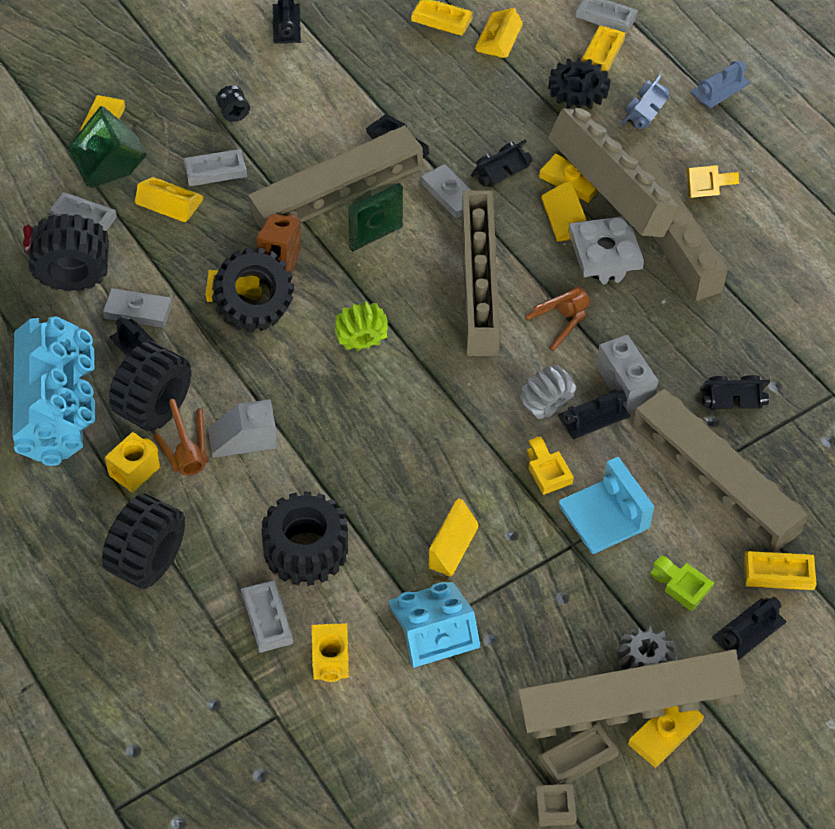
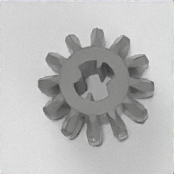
M558 365L546 366L542 371H537L536 375L528 379L529 382L521 389L520 399L526 409L538 419L549 418L553 413L559 412L563 406H567V402L574 396L576 385L573 383L570 375Z
M651 625L646 629V632H642L636 626L632 630L631 635L624 634L621 638V645L617 647L616 657L619 660V671L677 660L676 653H674V641H665V631L654 634Z

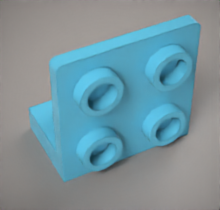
M619 456L607 461L603 481L559 501L560 509L591 554H596L650 529L654 505Z
M439 582L432 585L431 588L418 592H405L397 598L388 601L391 611L404 630L409 659L414 668L480 648L474 610L454 582Z

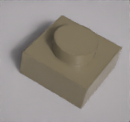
M573 784L538 785L535 787L538 827L576 825L577 815Z

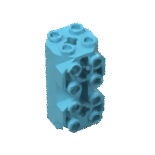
M57 316L48 317V321L45 323H39V318L29 319L14 332V449L16 453L36 461H42L47 466L59 465L63 459H68L83 447V430L95 422V400L92 397L94 390L87 381L83 380L85 376L94 370L93 338L87 330L80 329L78 326Z

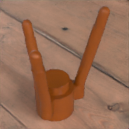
M576 286L562 295L535 305L533 311L525 315V319L530 320L554 308H558L559 312L565 317H573L550 346V350L554 351L577 323L587 317L584 310L589 307L590 300L587 293L582 288Z
M170 399L169 404L181 443L176 446V452L173 454L158 433L154 434V439L171 462L174 472L180 470V473L186 476L197 474L204 469L205 463L209 461L205 451L203 410L201 408L196 410L198 445H195L193 441L188 440L175 399Z

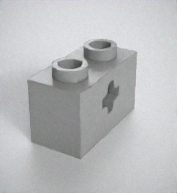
M628 334L599 345L596 369L610 391L613 389L624 391L627 401L623 403V406L628 413L636 411L637 407L656 395L658 379Z

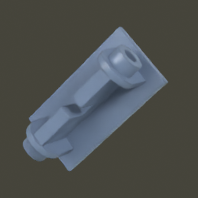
M733 61L721 73L719 72L709 79L702 80L700 85L691 90L690 93L708 108L714 107L750 84V81L744 77L745 63L743 61Z
M659 74L652 83L647 80L637 92L641 97L639 99L634 97L624 110L628 115L622 121L623 125L628 119L634 122V126L637 129L647 128L650 125V122L669 98V89L657 83L662 75Z

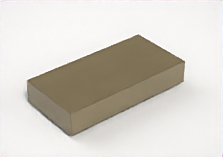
M599 722L592 725V729L583 730L538 755L537 762L553 785L569 784L618 756V748Z

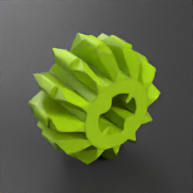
M367 301L359 305L353 303L352 307L342 308V313L335 316L336 329L334 330L336 338L339 339V343L344 345L347 350L353 348L356 351L362 348L369 349L372 345H380L381 340L387 338L388 320L383 309L379 308L377 303L369 305Z

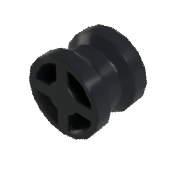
M229 85L217 93L216 102L227 121H240L249 114L250 105L239 86Z

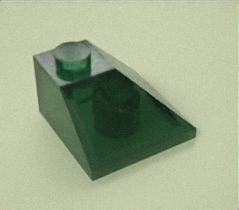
M102 106L97 109L67 147L86 186L90 188L131 175L147 155L137 134Z
M401 183L385 184L369 190L357 197L348 207L349 248L352 252L403 227V186Z

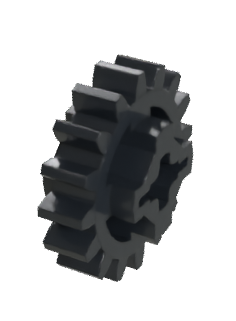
M578 57L577 62L566 59V65L557 63V68L551 70L548 89H551V97H557L556 103L566 102V108L568 109L572 105H576L577 108L581 109L582 106L586 105L587 108L592 109L593 103L601 105L602 99H607L611 79L608 78V71H601V64L593 66L591 59L584 63Z

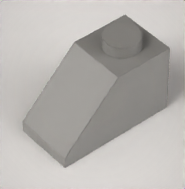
M271 399L237 404L208 427L212 458L276 449V427Z

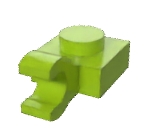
M660 555L653 563L655 568L650 572V575L658 582L668 583L664 592L691 612L714 586L712 580L690 564L686 563L680 569L663 555Z

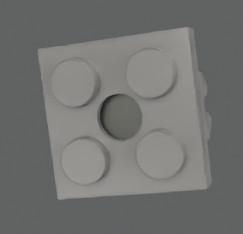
M623 216L569 223L568 232L583 277L590 276L598 279L604 285L611 279H615L616 283L620 282L625 277L626 271L643 269L644 259L632 225Z

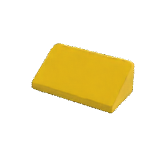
M515 8L491 13L475 46L477 52L501 58L508 57L523 24Z
M151 177L138 183L135 203L176 220L186 222L201 204L204 196Z
M567 181L541 196L556 241L571 240L568 232L569 223L587 221L572 181Z
M458 498L455 501L429 548V568L447 576L454 574L478 529L477 520L462 499Z

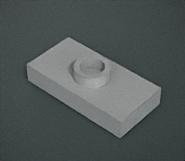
M583 0L577 9L576 17L627 34L637 18L638 10L609 0Z
M241 149L183 158L189 186L247 177Z
M445 164L421 176V184L456 219L461 217L462 191L470 189Z
M65 192L60 195L48 211L49 216H61V214L74 216L77 214L82 215V218H91L94 220V223L102 225L104 231L109 229L117 217L116 210Z
M112 288L103 310L104 319L117 320L119 317L125 316L131 317L141 325L165 328L173 305L172 298Z
M275 580L241 588V595L259 653L293 644L292 633Z

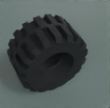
M61 214V216H49L48 220L42 219L38 222L37 226H34L31 234L29 270L32 272V276L40 280V283L44 286L49 285L55 290L62 289L71 292V290L84 291V288L91 289L95 287V284H100L108 273V233L103 230L102 225L94 223V220L91 218H82V215Z
M252 247L245 248L243 253H240L239 250L232 253L231 258H226L222 263L212 285V290H214L212 301L217 304L215 310L218 315L223 314L225 316L223 321L227 324L233 322L236 324L234 328L240 331L242 327L247 328V332H254L257 328L263 331L269 325H275L284 315L293 299L294 284L291 283L293 278L291 271L286 272L287 264L284 260L278 262L276 260L277 254L271 252L270 255L264 254V248H258L256 252H252ZM247 275L262 279L270 291L268 302L261 305H252L243 301L235 288L237 279Z
M154 341L143 342L139 347L136 346L124 358L112 380L109 391V405L112 411L146 431L152 432L158 428L160 429L173 418L169 400L175 399L179 410L187 395L192 376L190 363L187 359Z
M304 491V495L297 496L296 492L291 493L287 500L283 497L276 501L277 507L270 506L267 510V516L263 517L261 532L264 558L266 563H269V569L273 574L278 572L279 579L285 582L288 579H292L293 585L307 582V586L314 585L315 580H320L321 583L327 581L328 574L335 576L339 572V565L344 566L346 554H348V524L342 508L337 509V503L332 499L325 501V495L318 493L317 496H311V492ZM305 532L314 533L322 537L318 541L306 545L296 544L289 540L293 536Z
M146 493L137 495L120 511L107 534L102 554L104 570L140 589H147L154 585L168 570L179 551L185 530L184 513Z

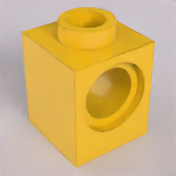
M134 432L128 435L105 456L109 476L132 493L160 468L156 445L150 439H142Z
M347 623L312 625L314 680L322 679L326 682H335L342 678H349ZM328 652H334L338 654L334 657L324 656V654Z

